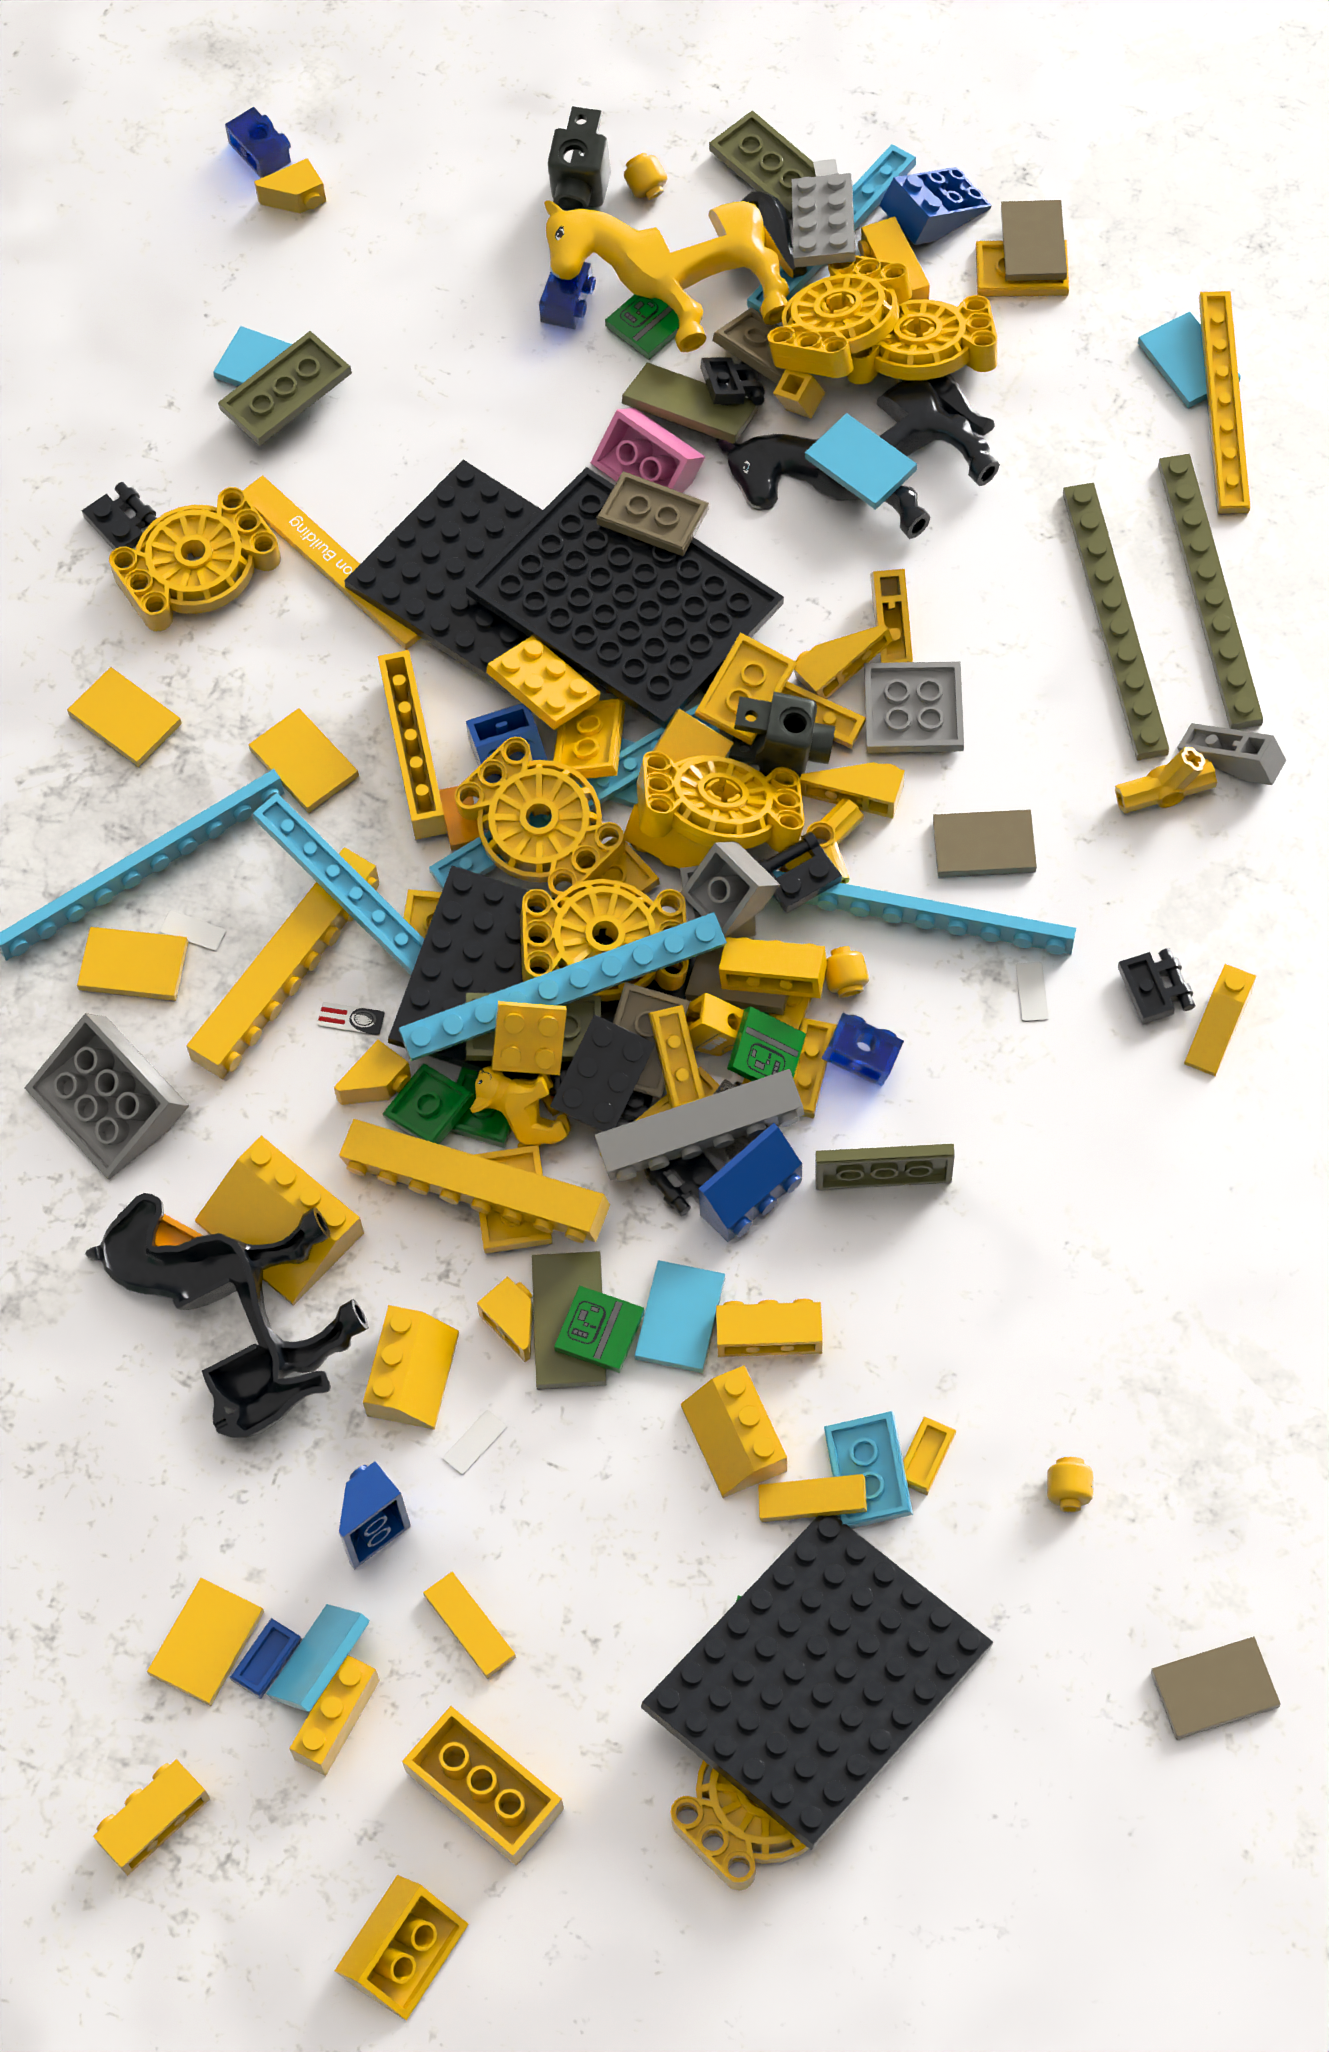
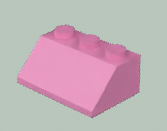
M636 408L616 410L590 463L616 482L624 471L683 493L693 483L705 456Z

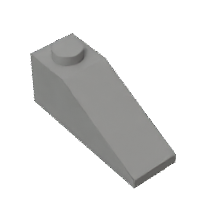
M1195 723L1190 724L1177 747L1179 752L1184 747H1193L1198 753L1203 755L1204 759L1212 762L1215 768L1244 781L1267 785L1274 784L1287 761L1274 735Z

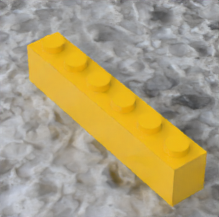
M406 650L378 656L380 672L415 840L447 834L410 652Z

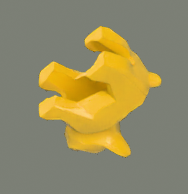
M491 1066L485 1067L478 1072V1078L475 1082L476 1099L470 1108L471 1112L476 1113L488 1108L502 1112L516 1139L519 1141L518 1148L560 1142L569 1135L572 1128L567 1115L564 1113L557 1116L556 1120L540 1117L539 1100L549 1094L548 1089L554 1085L550 1074H539L537 1079L532 1080L523 1078L511 1080L504 1076L503 1072L492 1070Z

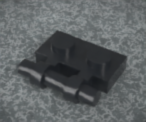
M732 357L701 359L700 369L713 404H744L745 396L752 400L754 405L759 406L764 403L765 389L763 384L757 380L759 377L758 371L743 361L739 364H734Z
M120 482L114 488L120 496L118 499L113 501L106 493L81 510L86 521L113 550L119 547L134 548L137 546L143 533L141 529L149 526L157 519L156 512L152 507L145 505L139 499V493L134 488L128 487L124 482ZM129 508L136 513L131 519L124 513Z
M1171 948L1159 951L1158 954L1161 961L1156 963L1150 952L1118 962V970L1142 1024L1173 1015L1175 1010L1173 1001L1180 1002L1183 1011L1192 1010L1196 1006L1192 998L1194 992L1191 985L1185 982L1181 973L1182 965L1179 958L1174 957ZM1161 976H1168L1172 987L1166 988Z
M703 1152L691 1159L684 1160L682 1157L670 1160L669 1165L662 1169L653 1171L650 1168L643 1169L648 1182L658 1187L664 1195L663 1200L670 1208L674 1207L680 1216L685 1215L691 1209L686 1199L692 1196L699 1204L698 1188L718 1172ZM673 1173L682 1185L674 1187L667 1177Z

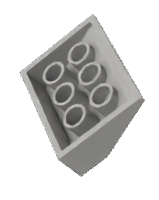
M85 1013L24 1087L106 1178H112L167 1133L189 1107V1104L106 1016Z

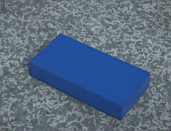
M271 1618L230 1676L231 1681L259 1699H262L302 1641L301 1636Z

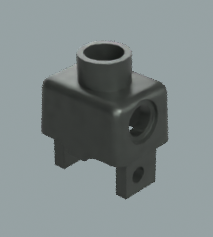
M572 106L567 129L558 128L554 131L547 166L553 202L564 211L575 209L588 210V206L600 207L604 203L611 168L607 137L598 134L602 117L601 110ZM580 119L586 120L584 124L576 123ZM573 150L571 162L569 163L564 160V155L568 151Z
M779 692L773 693L772 702L739 697L734 729L757 733L758 735L752 745L732 736L733 745L730 748L729 758L758 764L759 772L765 776L770 774L775 768L785 767L795 771L800 778L801 774H804L808 761L829 764L835 726L815 723L817 704L811 699ZM753 715L756 717V720L748 721L745 717ZM747 745L751 750L744 752L740 749V746Z

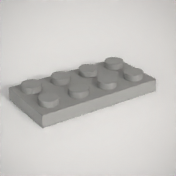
M836 173L826 176L792 179L793 258L795 267L856 261L852 174Z

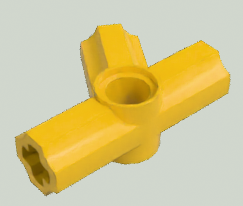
M1184 747L1167 765L1156 767L1146 777L1116 785L1115 794L1120 811H1123L1124 814L1157 804L1161 808H1167L1180 803L1185 796L1215 788L1217 786V779L1212 762L1204 759L1203 755L1198 753L1193 747Z
M844 798L820 821L812 823L807 828L806 833L812 832L817 839L828 841L825 844H820V846L841 873L842 882L840 883L846 884L850 878L838 845L864 820V814L850 799L846 800ZM806 852L778 870L788 872L812 857L809 852Z

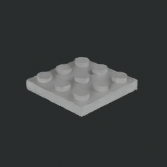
M961 661L864 663L867 753L964 751Z

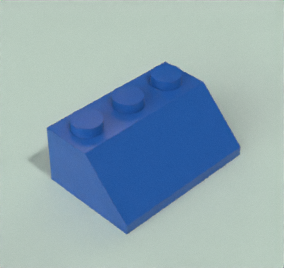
M775 1123L770 1125L698 1188L700 1216L727 1242L735 1236H743L751 1228L752 1221L760 1214H768L775 1207L777 1199L782 1194L793 1192L802 1181V1162Z
M376 1461L369 1466L362 1465L350 1475V1480L346 1482L339 1535L349 1563L354 1570L411 1527L401 1492Z

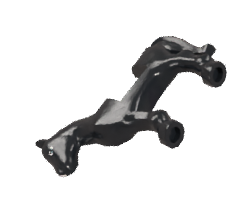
M950 374L928 380H902V382L889 388L878 398L877 405L897 422V424L879 437L907 457L915 450L934 440H943L953 445L963 454L969 465L968 475L978 486L986 485L997 474L1000 464L989 454L990 447L987 441L974 434L984 436L992 431L995 427L994 420L983 417L974 410L963 390ZM768 434L750 438L741 444L736 442L732 444L721 439L717 442L718 446L725 453H728V465L731 473L737 481L747 503L753 508L768 509L773 507L778 500V482L782 474L804 480L819 492L836 500L859 499L805 459V452L818 439L787 434ZM901 485L884 501L891 505L899 514L900 529L909 539L916 538L928 526L931 517L924 508L918 506L917 492L912 487Z
M143 1193L136 1196L117 1215V1218L106 1230L101 1244L86 1251L85 1255L88 1258L102 1261L104 1270L109 1276L127 1290L173 1298L174 1305L180 1310L200 1308L237 1291L258 1345L253 1344L202 1370L205 1383L214 1398L213 1425L219 1434L232 1438H247L262 1434L282 1420L305 1397L315 1393L329 1392L331 1385L326 1372L316 1370L324 1363L328 1356L335 1352L348 1350L351 1346L352 1336L369 1329L363 1310L352 1299L339 1307L336 1318L322 1332L309 1339L296 1342L283 1341L272 1331L264 1305L263 1270L281 1264H301L309 1259L313 1245L322 1243L330 1238V1230L327 1223L316 1207L302 1215L298 1227L289 1236L271 1244H246L217 1233L196 1237L180 1245L155 1246L156 1232L164 1216L163 1202L153 1194ZM292 1372L307 1373L296 1377L284 1378ZM225 1406L236 1410L234 1413L228 1414Z

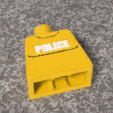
M704 993L691 1001L686 1013V1020L693 1050L714 1056H722L732 1050L744 1010L708 993Z

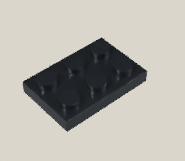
M594 1014L550 1107L601 1132L616 1128L656 1043Z

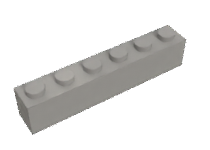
M790 1069L595 1134V1138L610 1181L614 1179L626 1181L634 1178L637 1175V1171L650 1168L652 1171L668 1166L670 1160L679 1157L685 1160L699 1156L702 1153V1149L715 1146L717 1149L727 1147L734 1143L735 1138L747 1135L749 1138L759 1136L773 1123L780 1124L781 1127L792 1125L799 1121L800 1116L805 1114Z

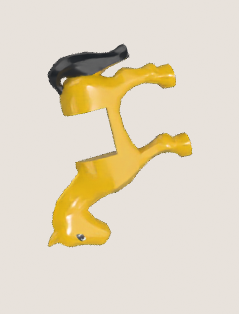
M753 191L740 202L723 204L709 210L708 216L718 238L671 253L663 236L656 227L638 231L603 212L587 209L564 211L552 201L547 200L544 202L545 208L550 215L546 223V236L550 253V270L553 275L561 279L571 280L579 275L585 260L593 252L598 254L603 260L612 265L620 281L633 294L649 299L658 298L675 311L679 318V328L674 339L680 352L688 353L697 350L705 343L707 338L703 327L700 325L703 317L701 304L693 300L683 289L722 271L741 267L748 268L758 277L763 288L764 300L759 309L765 324L774 325L782 322L783 309L788 303L786 297L790 293L786 280L780 275V266L791 278L803 276L808 271L807 266L795 267L791 228L785 208L778 198L767 192Z

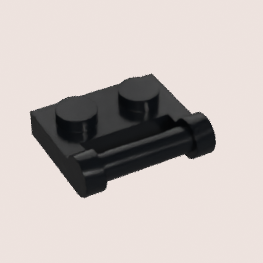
M812 832L801 836V841L768 860L761 859L758 861L780 884L773 896L786 914L842 882L841 873L821 848ZM809 852L812 858L783 875L775 877L773 871Z

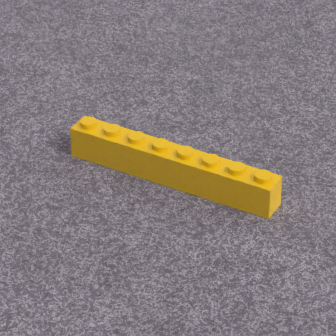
M344 847L339 855L377 890L379 877L376 865ZM317 882L186 1045L192 1061L221 1079H224L229 1071L233 1072L237 1069L242 1060V1055L247 1048L254 1046L262 1035V1029L269 1021H274L282 1009V1004L288 996H293L299 990L302 979L307 972L313 971L318 966L325 949L337 942L344 925L348 921L354 920Z
M353 1119L339 1153V1157L347 1165L346 1169L354 1174L365 1176L366 1173L377 1175L378 1180L394 1186L397 1182L407 1184L410 1190L422 1195H427L428 1191L439 1194L440 1199L457 1205L459 1201L469 1203L472 1209L484 1214H489L491 1210L502 1213V1217L510 1222L520 1224L522 1220L534 1223L533 1227L546 1233H553V1230L564 1232L565 1237L579 1243H584L585 1239L593 1242L597 1241L610 1207V1203L602 1193L357 1119Z

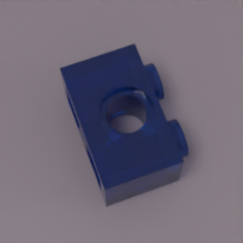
M254 106L225 124L228 143L260 178L268 176L291 163L289 153L291 144L288 138L282 132L279 134L274 129L269 117L265 114L261 115Z
M584 262L580 273L571 280L558 278L550 272L539 301L541 322L576 329L579 318L584 319L587 296L588 294L592 295L595 290L596 277L592 276L591 263Z
M842 1013L821 1059L883 1086L891 1073L904 1040L898 1038L890 1030L878 1029L867 1024L863 1018L857 1015ZM857 1043H865L871 1051L862 1050Z

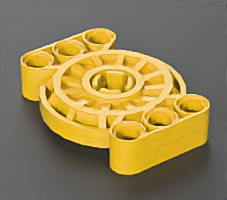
M855 255L856 261L828 264L830 277L811 283L798 291L783 309L781 318L783 326L769 332L767 337L774 365L783 369L831 378H841L849 375L854 369L851 354L870 348L883 340L898 322L900 312L898 304L904 303L912 297L907 266L900 262Z
M973 295L966 297L958 307L942 301L928 299L908 300L898 304L900 312L894 329L874 346L851 354L854 369L847 375V379L854 384H866L871 382L878 373L896 379L915 381L943 377L954 373L965 365L978 372H988L997 367V334L989 300L984 296Z
M236 487L225 488L219 493L217 507L189 505L178 507L162 514L142 533L136 550L129 547H119L113 550L109 556V563L115 582L145 625L153 631H163L170 627L173 622V611L198 614L210 612L227 605L237 598L248 586L254 573V568L261 571H271L278 567L281 562L276 536L244 492ZM192 553L194 558H201L195 561H189L187 555Z
M521 737L507 739L455 791L454 796L458 812L467 820L477 819L481 843L493 863L509 876L537 883L548 882L552 898L556 899L562 893L555 889L560 882H569L573 886L587 880L599 879L625 851L623 830L616 823H603L600 801L593 786L575 769L565 764L548 760H532L530 746ZM514 752H522L525 754V756L518 761L509 759L510 755ZM492 774L502 776L496 783L486 781L488 776ZM474 796L479 798L474 805L463 804L467 797ZM591 799L595 805L596 813L589 810L588 802ZM530 813L534 816L540 814L547 816L551 814L552 816L551 821L545 827L536 828L529 824ZM484 829L490 830L492 840L489 843L486 840ZM610 836L618 839V842L613 846H605L601 843L603 839ZM496 854H500L501 857H502L507 863H505L503 860H501ZM585 859H591L595 862L588 869L578 866Z
M650 751L643 756L637 780L639 827L645 835L661 838L674 828L678 833L691 841L707 847H712L717 842L735 841L744 849H748L766 842L773 850L779 853L799 842L804 826V812L800 778L795 771L785 767H778L765 776L745 763L721 756L702 755L688 757L676 763L666 754L658 751Z
M609 879L587 880L578 883L562 892L555 900L542 889H532L526 892L523 897L520 913L523 982L685 923L686 903L683 895L677 890L666 889L660 892L653 902L636 887ZM532 906H538L542 908L544 911L535 913L532 912L529 908ZM670 906L674 908L676 912L668 913L664 911L662 907ZM600 929H605V935L611 937L614 943L603 945L596 942L594 937L599 935ZM538 936L543 938L544 942L534 943L530 938ZM689 960L669 966L676 968L679 971L677 974H670L663 968L627 983L645 988L654 979L665 990H677L685 981ZM541 967L546 972L536 974L532 972L531 968ZM625 983L593 995L601 996V1001L620 1000Z
M704 1760L698 1771L696 1784L697 1798L682 1796L675 1800L671 1806V1822L675 1832L728 1887L734 1890H745L752 1885L756 1875L755 1863L785 1862L802 1855L809 1849L715 1769L712 1768L709 1783L703 1784L704 1776L709 1767V1764ZM685 1809L693 1810L698 1815L696 1820L690 1824L681 1823L677 1816ZM718 1836L723 1841L721 1848L711 1851L703 1846V1841L707 1837ZM790 1847L792 1848V1849H789V1850L784 1851V1852H781V1853H772V1854H769V1853H771V1852H780V1851H783V1850L788 1849V1848H790ZM736 1862H742L749 1868L747 1875L740 1878L732 1876L728 1870Z

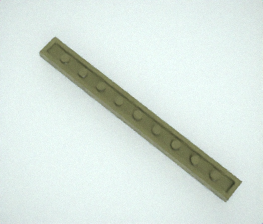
M1190 453L1159 458V471L1229 727L1236 730L1260 726L1263 723V715Z
M1092 482L1063 487V498L1136 759L1143 760L1168 755L1170 748L1095 484Z

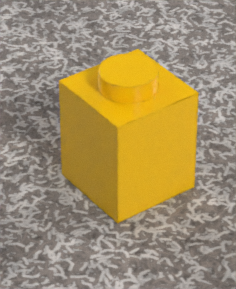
M788 369L785 370L773 392L787 411L810 419L813 417L826 393L813 375Z

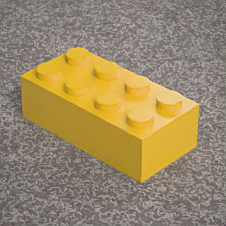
M452 1706L445 1711L402 1761L407 1774L514 1865L521 1861L564 1810L561 1797Z

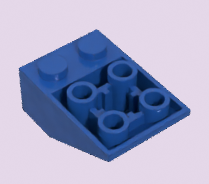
M957 167L893 177L879 206L890 218L896 217L903 233L914 245L937 241L988 211L992 205L986 200L983 193L975 188L965 177L963 171Z
M522 703L466 721L468 740L478 767L499 746L512 737H521L528 742L532 760H547L531 710ZM514 752L510 755L509 759L518 761L521 760L525 756V754L522 752ZM492 774L488 776L486 781L496 783L502 776Z

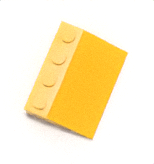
M262 1135L236 1160L195 1219V1222L210 1235L220 1233L246 1244L263 1245L281 1241L289 1236L298 1227L302 1215L316 1207L327 1223L330 1230V1238L322 1243L313 1245L309 1259L301 1264H281L263 1270V1280L293 1306L364 1234L361 1219L358 1215Z

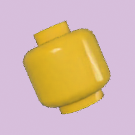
M641 153L625 164L627 168L624 171V179L635 197H647L648 200H652L664 192L662 187L666 184L668 178L656 156H647L646 153Z
M849 946L831 950V956L826 959L827 970L825 980L828 990L832 993H837L840 998L862 993L864 991L863 987L869 982L863 954L858 951H851Z
M1077 1457L1059 1458L1056 1460V1464L1048 1469L1047 1497L1051 1503L1060 1506L1061 1511L1078 1512L1081 1510V1506L1090 1503L1093 1499V1471L1090 1466L1084 1464L1083 1459Z

